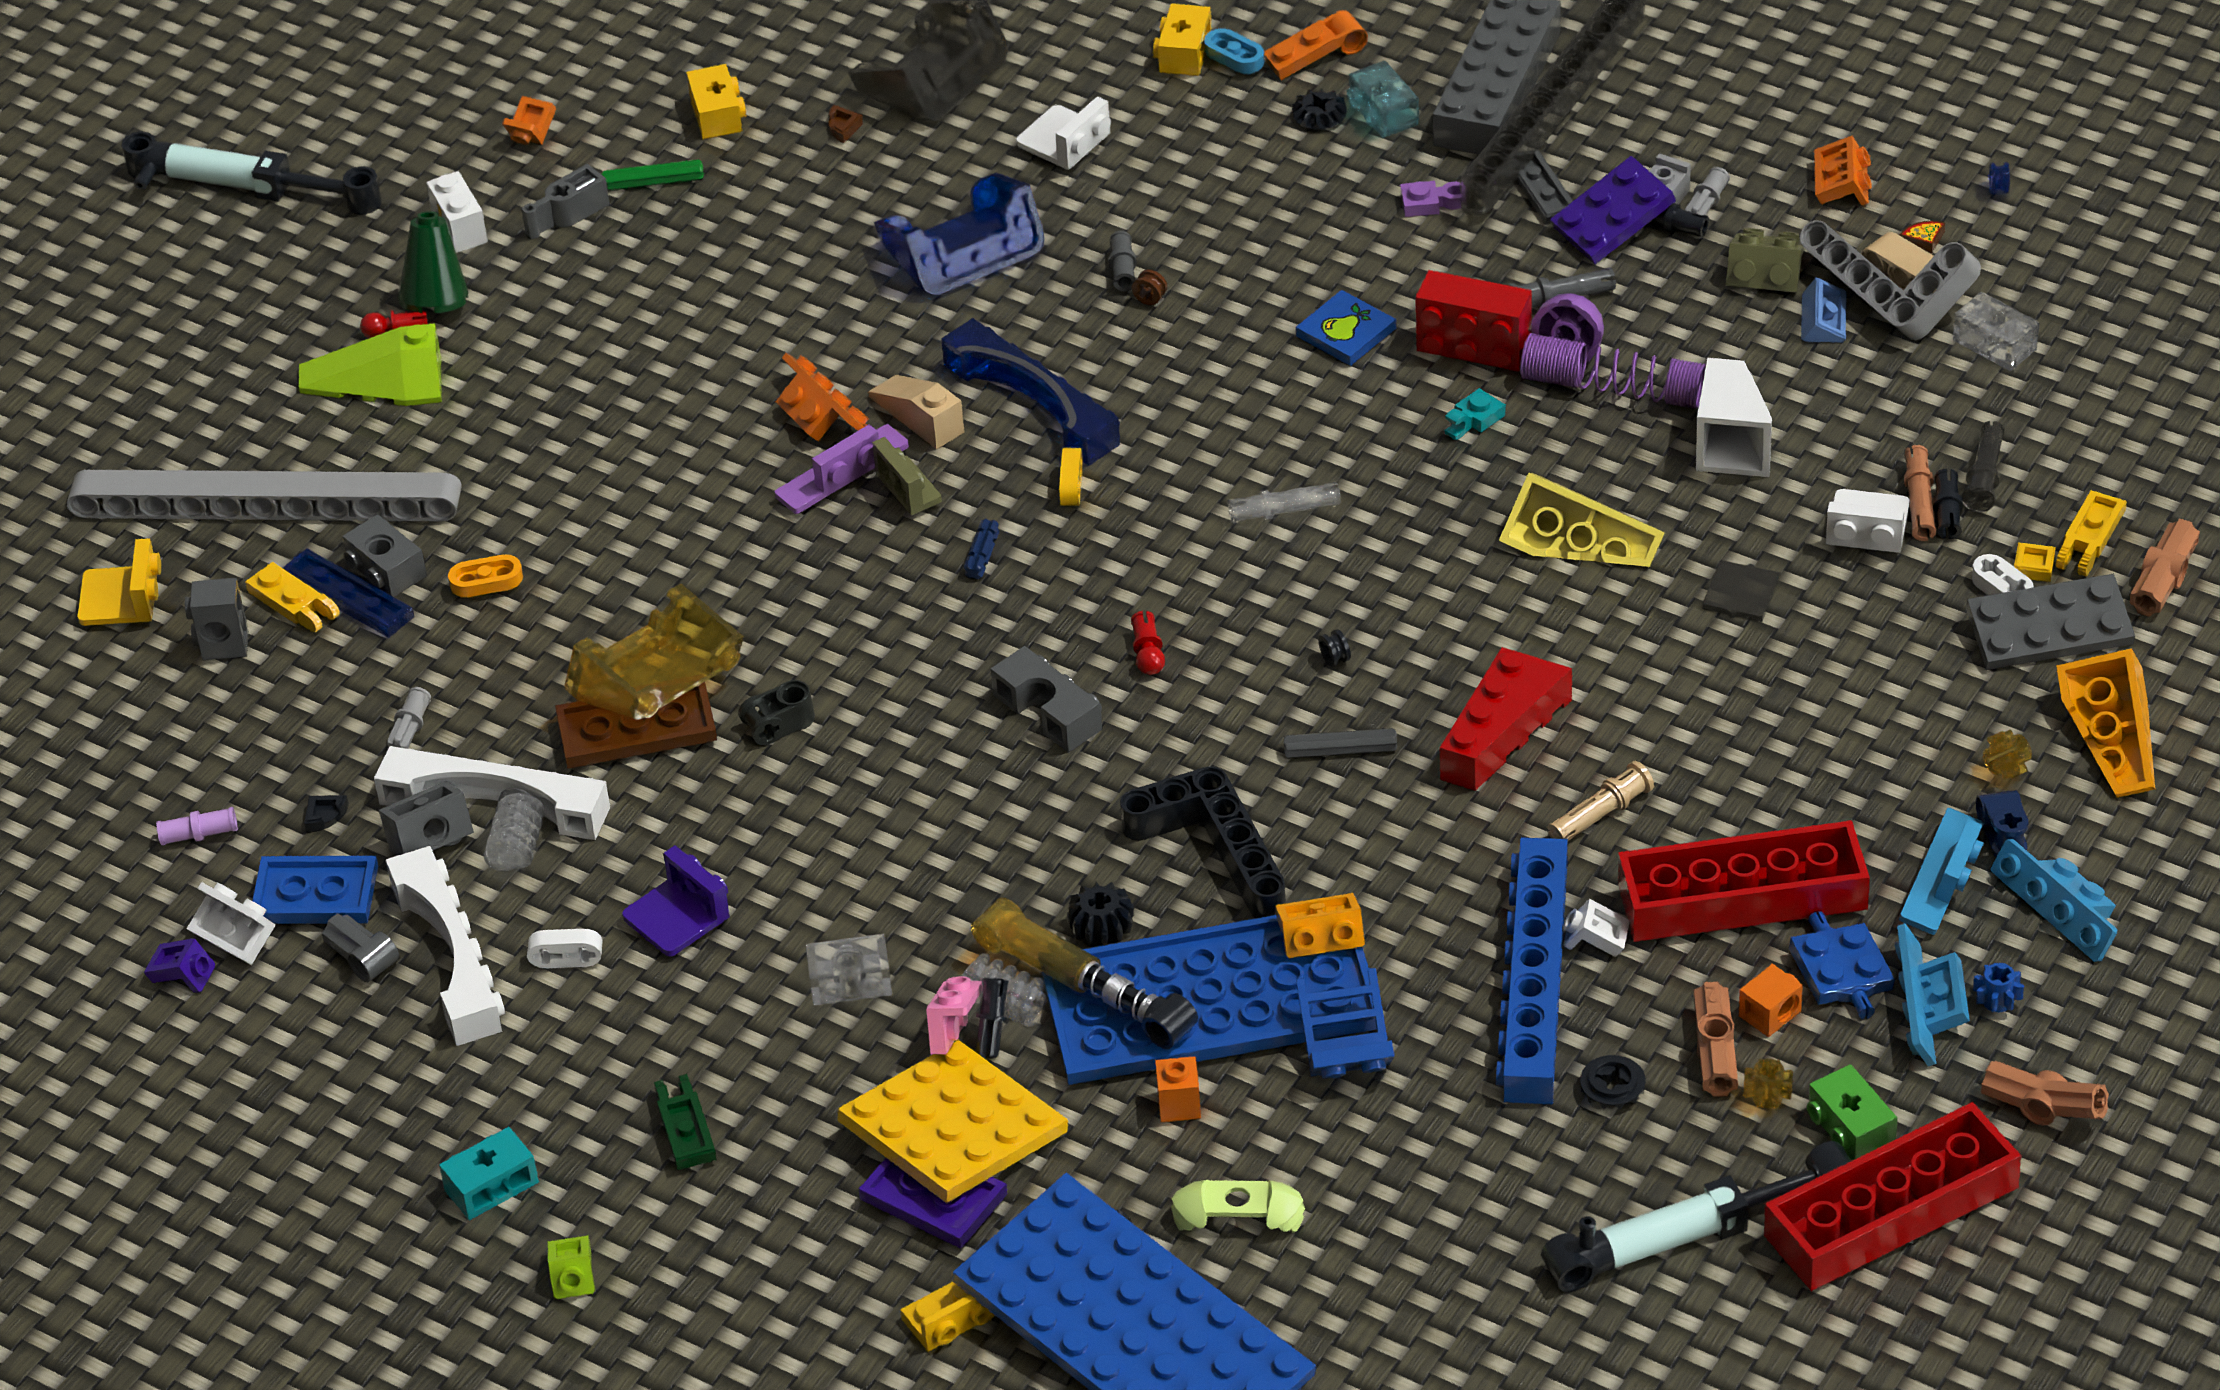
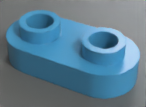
M1224 28L1215 29L1206 34L1204 45L1205 53L1209 58L1242 74H1253L1264 66V49L1260 44Z

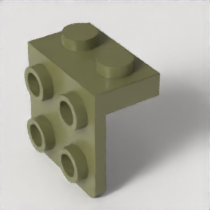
M1744 228L1743 233H1737L1729 245L1726 285L1797 293L1801 255L1805 251V248L1800 243V234L1778 232V237L1764 235V230Z

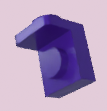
M195 938L159 944L144 974L152 983L182 978L192 992L196 993L203 990L215 968V962Z

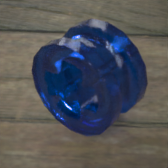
M1995 162L1989 164L1990 194H1995L1997 190H2002L2004 194L2009 193L2010 171L2008 162H2003L2001 166H1997Z

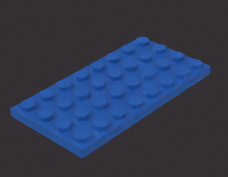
M1277 915L1071 951V953L1085 961L1094 960L1098 962L1099 967L1103 965L1104 971L1110 975L1117 973L1132 981L1137 990L1140 991L1144 988L1146 995L1155 994L1158 997L1163 996L1165 998L1170 993H1177L1194 1006L1197 1011L1198 1022L1172 1048L1163 1049L1155 1045L1146 1036L1142 1023L1135 1020L1131 1012L1122 1013L1120 1009L1113 1008L1103 1002L1102 997H1094L1090 989L1087 991L1081 990L1077 987L1076 981L1051 967L1044 971L1041 969L1039 957L1041 976L1068 1085L1156 1069L1155 1060L1196 1056V1062L1304 1043L1306 1041L1302 1027L1296 979L1304 978L1307 994L1370 985L1367 972L1369 967L1363 947L1288 958L1285 953L1283 933L1277 921ZM1371 995L1308 1004L1310 1017L1373 1009ZM1375 1019L1315 1027L1312 1030L1314 1041L1377 1030Z
M1067 1172L953 1271L952 1281L976 1298V1301L1089 1390H1299L1315 1375L1316 1365Z

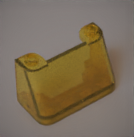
M680 583L668 590L667 597L671 601L662 612L657 608L651 611L648 625L607 649L598 642L595 644L588 637L574 644L564 689L578 701L633 719L649 718L659 708L724 670H731L740 660L741 654L739 652L744 636Z

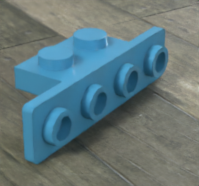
M1947 808L1899 916L1901 922L1931 935L1936 934L1955 889L1963 892L1972 870L1965 867L1966 863L1975 864L1983 846V842L1977 840L1983 826L1981 820L1952 808Z
M2007 839L1991 867V872L2093 961H2102L2117 934V928L2105 919L2110 917L2116 905L2104 895L2105 891L2099 885L2086 880L2079 874L2077 866L2071 861L2064 858L2038 861L2014 839Z
M1906 923L1897 926L1899 941L1895 942V950L1903 968V971L1899 972L1898 975L1907 1000L1902 1003L1903 1012L1910 1024V1032L1906 1033V1038L1911 1052L1915 1056L1920 1055L1929 1067L1936 1064L1933 1035L1970 1022L1962 961L1953 952L1923 963L1921 945Z

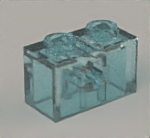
M1386 61L1349 74L1350 89L1347 90L1349 103L1353 108H1357L1362 113L1367 124L1370 127H1374L1383 138L1419 125V98Z

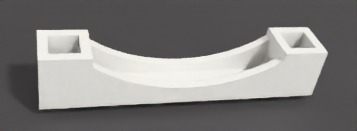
M393 746L389 747L374 777L379 805L389 806L448 781L464 793L465 798L496 800L527 808L545 816L558 825L560 835L596 840L610 809L606 781Z
M430 846L386 859L391 887L401 911L411 910L427 920L441 934L454 956V969L447 991L441 992L440 995L445 1019L456 1046L502 1032L499 1016L505 1014V1009L498 991L492 993L490 988L494 987L488 965L480 966L479 961L483 959L476 938L469 939L467 934L471 933V928L465 911L458 913L456 909L460 907V902L454 885H446V881H449V875L444 860H436Z

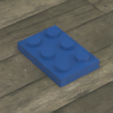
M261 856L252 901L266 909L263 916L274 924H327L328 920L336 914L348 915L358 923H368L378 871L376 856Z

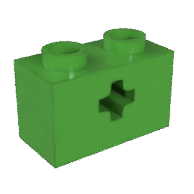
M1851 1064L1810 1083L1809 1102L1807 1103V1111L1810 1118L1816 1125H1821L1827 1131L1832 1141L1842 1145L1852 1161L1896 1140L1898 1117Z

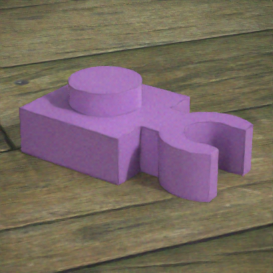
M1435 181L1400 184L1405 217L1439 214V207L1452 210L1463 208L1460 182H1449L1442 187H1436Z

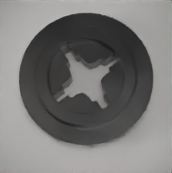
M1322 88L1319 92L1308 90L1306 95H1298L1296 103L1292 104L1294 120L1301 126L1309 129L1321 130L1334 127L1341 123L1347 114L1344 97L1337 96L1336 91L1326 93Z
M1606 1055L1598 1057L1584 1067L1580 1077L1581 1092L1586 1093L1589 1103L1599 1102L1603 1110L1608 1105H1616L1621 1110L1625 1103L1636 1104L1638 1096L1644 1094L1646 1078L1644 1071L1635 1061L1624 1056ZM1617 1075L1619 1084H1616L1614 1089H1608L1607 1084L1615 1080Z

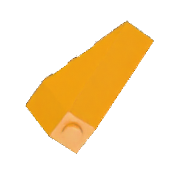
M2132 648L2056 665L2061 700L2116 797L2119 798L2155 790L2146 687L2142 666Z

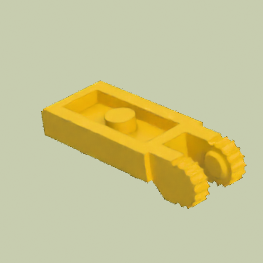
M2091 490L2064 536V543L2058 552L2055 567L2063 570L2066 569L2071 561L2074 550L2084 553L2078 563V574L2088 576L2093 568L2096 557L2101 555L2126 511L2127 501Z
M271 562L245 581L247 591L296 625L299 623L313 633H316L323 627L320 618L314 611L330 620L335 619L340 614L337 604L331 598L329 599L325 594L319 593L274 562Z

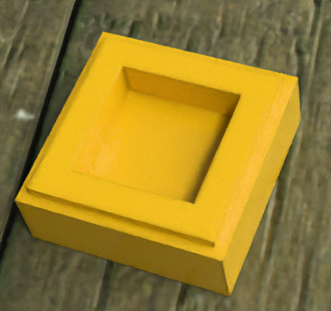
M2018 542L2014 567L2030 580L2051 582L2056 547Z

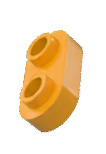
M503 554L460 562L449 570L448 579L450 589L455 595L473 597L511 590L522 582L523 572L518 558Z

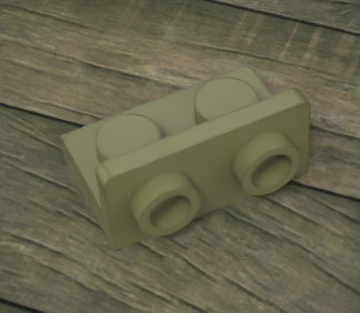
M886 437L872 442L876 475L911 516L942 502V497L938 490L908 456H904L900 448H894Z

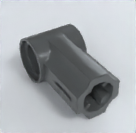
M334 915L328 920L327 926L322 932L324 943L347 959L352 971L364 982H370L400 959L397 947L383 932L372 934L348 915Z

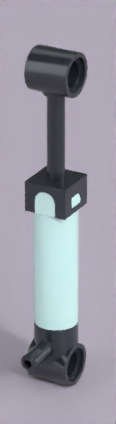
M145 131L133 132L127 135L121 143L128 174L136 178L134 185L139 190H145L153 176L160 175L254 190L257 198L278 202L288 186L343 194V197L346 198L351 212L362 215L376 211L382 203L376 171L367 166L354 167L344 174L343 180L290 172L287 154L264 150L261 157L157 141L151 133Z
M1835 1141L1824 1142L1815 1147L1806 1157L1805 1164L1808 1171L1741 1193L1733 1178L1729 1175L1704 1184V1194L1597 1231L1595 1219L1585 1216L1579 1221V1237L1572 1233L1559 1234L1551 1238L1543 1246L1540 1255L1559 1289L1563 1292H1574L1588 1285L1597 1274L1717 1233L1720 1239L1724 1240L1747 1232L1749 1208L1782 1196L1851 1162V1159L1840 1143Z

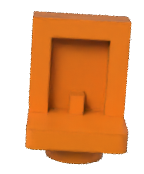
M522 96L514 118H504L502 125L508 131L513 141L523 145H529V142L542 145L556 107L550 102Z

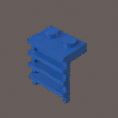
M1376 968L1367 970L1370 985L1309 994L1306 992L1304 978L1296 979L1302 1027L1306 1041L1305 1046L1310 1066V1077L1322 1075L1323 1079L1337 1078L1346 1075V1071L1362 1069V1073H1371L1385 1070L1386 1066L1391 1064L1394 1058L1392 1040L1388 1041ZM1372 996L1373 1009L1310 1017L1308 1004ZM1370 1019H1375L1377 1032L1314 1041L1312 1028Z

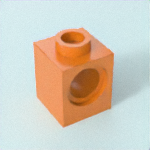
M1771 964L1740 989L1739 1017L1767 1037H1770L1801 1012L1803 984L1792 974L1785 973L1774 964Z
M1196 1056L1155 1060L1160 1121L1172 1122L1201 1119Z

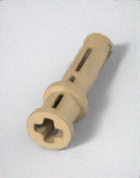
M1632 761L1627 765V770L1616 778L1610 777L1604 780L1596 794L1587 798L1561 818L1550 823L1547 826V829L1550 830L1548 834L1552 839H1568L1569 841L1609 812L1624 810L1629 806L1630 800L1642 792L1649 793L1653 790L1654 781L1650 772L1640 762Z

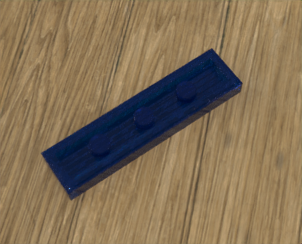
M308 548L283 567L284 570L319 593L325 594L329 599L331 598L337 604L340 611L388 638L414 618L413 608Z

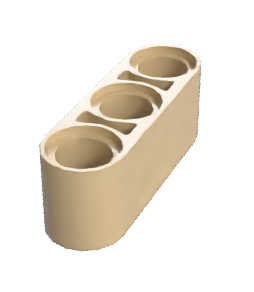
M1887 232L1861 251V254L1902 290L1909 285L1933 258L1932 254L1894 232Z

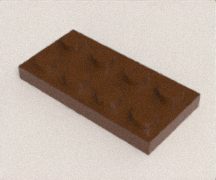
M704 678L555 705L567 769L717 741L716 728Z

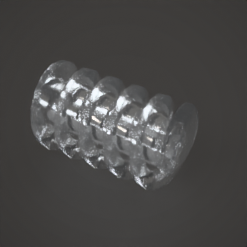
M506 788L499 796V802L495 810L496 813L483 854L487 865L498 871L526 868L531 864L534 857L533 853L537 846L536 842L540 834L539 831L543 823L542 819L546 812L543 803L525 790Z
M986 953L979 955L975 962L971 963L964 971L962 976L969 977L970 981H982V988L984 977L1009 980L1004 1016H1008L1011 1021L1021 1022L1025 1027H1032L1041 1019L1047 1002V997L1043 992L1044 981L1042 978L1035 977L1030 981L1029 972L1022 971L1017 975L1015 966L1008 965L1004 969L1002 960L995 959L991 962V957ZM983 990L974 1004H981Z

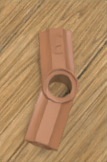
M1991 1061L1981 1085V1094L2021 1108L2023 1115L2027 1119L2039 1125L2051 1124L2056 1116L2103 1119L2108 1111L2107 1102L2109 1094L2105 1084L2068 1082L2062 1075L2054 1071L2045 1070L2034 1075L1998 1061Z

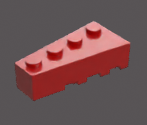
M1501 647L1439 748L1440 780L1476 791L1506 763V756L1516 748L1520 750L1528 742V736L1537 727L1543 728L1552 720V713L1559 707L1565 708L1572 701V668Z

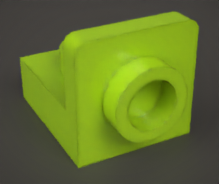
M589 1235L549 1241L548 1266L554 1297L561 1299L594 1293L595 1284L592 1273Z

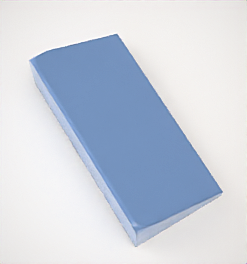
M1817 277L1812 281L1802 294L1801 340L1806 342L1843 343L1846 340L1845 290Z

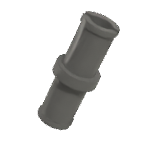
M1125 231L1114 232L1109 240L1111 246L1109 267L1114 274V286L1119 291L1131 290V286L1136 280L1134 275V269L1137 265L1136 255L1132 251V238Z

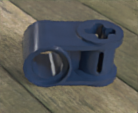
M2015 789L1977 795V818L1983 822L1982 830L1985 832L1994 856L1997 857L2007 839H2014L2027 850L2024 833L2028 829L2029 822L2022 807L2018 791Z

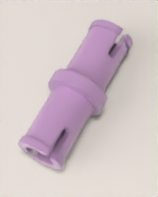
M233 807L200 814L199 811H193L187 817L157 821L156 823L161 845L193 838L197 842L204 840L205 836L238 830L237 818Z

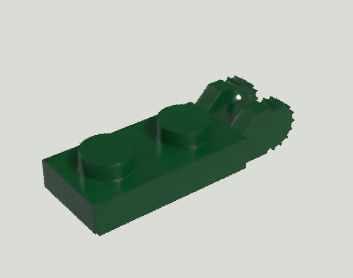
M687 1074L678 1076V1087L682 1095L669 1098L668 1089L663 1080L654 1082L659 1114L677 1170L717 1160L715 1147L697 1092H693Z

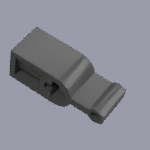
M586 164L551 183L545 190V197L533 204H526L521 209L526 236L530 239H535L542 232L553 226L569 227L610 205L606 178L589 164Z

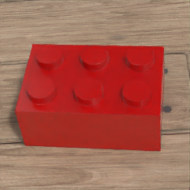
M1428 270L1415 297L1417 351L1520 371L1524 343L1527 336L1532 333V290Z

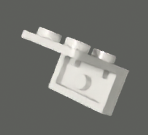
M1096 97L1079 113L1061 105H1054L1017 137V146L1069 170L1110 134L1108 101Z
M1837 490L1834 502H1829L1826 544L1901 553L1909 511V498L1900 495L1866 491Z

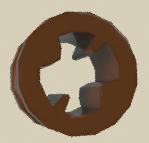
M1150 269L1142 271L1131 286L1133 295L1140 302L1147 305L1157 304L1168 288L1165 278L1158 272Z

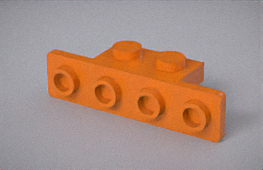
M787 352L783 355L782 359L797 375L775 402L809 436L819 442L839 415L858 431L867 426L866 422L869 418L853 405L849 408L848 406L852 401L839 390L834 389L832 391L831 389L834 384L820 372L815 374L814 372L817 367L802 355L798 359Z

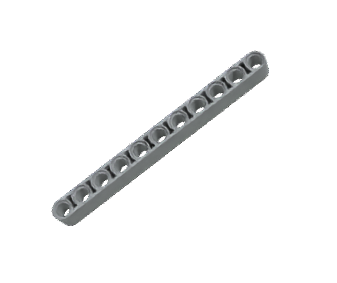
M81 470L74 476L67 500V507L72 514L81 518L367 521L378 514L385 521H449L456 515L462 484L452 474L431 472Z

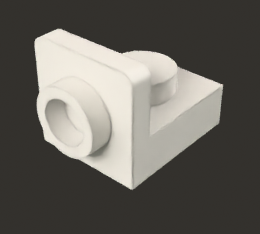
M1589 899L1579 910L1573 909L1568 914L1563 925V930L1566 931L1563 946L1572 950L1583 939L1616 957L1624 950L1630 921Z

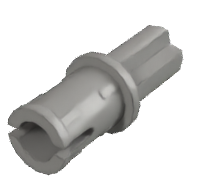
M1720 167L1711 168L1704 182L1698 184L1693 190V198L1685 210L1706 215L1711 207L1717 206L1720 201V193L1729 183V173Z
M421 687L409 689L402 709L395 713V724L387 740L388 747L409 748L415 733L421 730L424 724L422 717L431 702V695L427 690Z

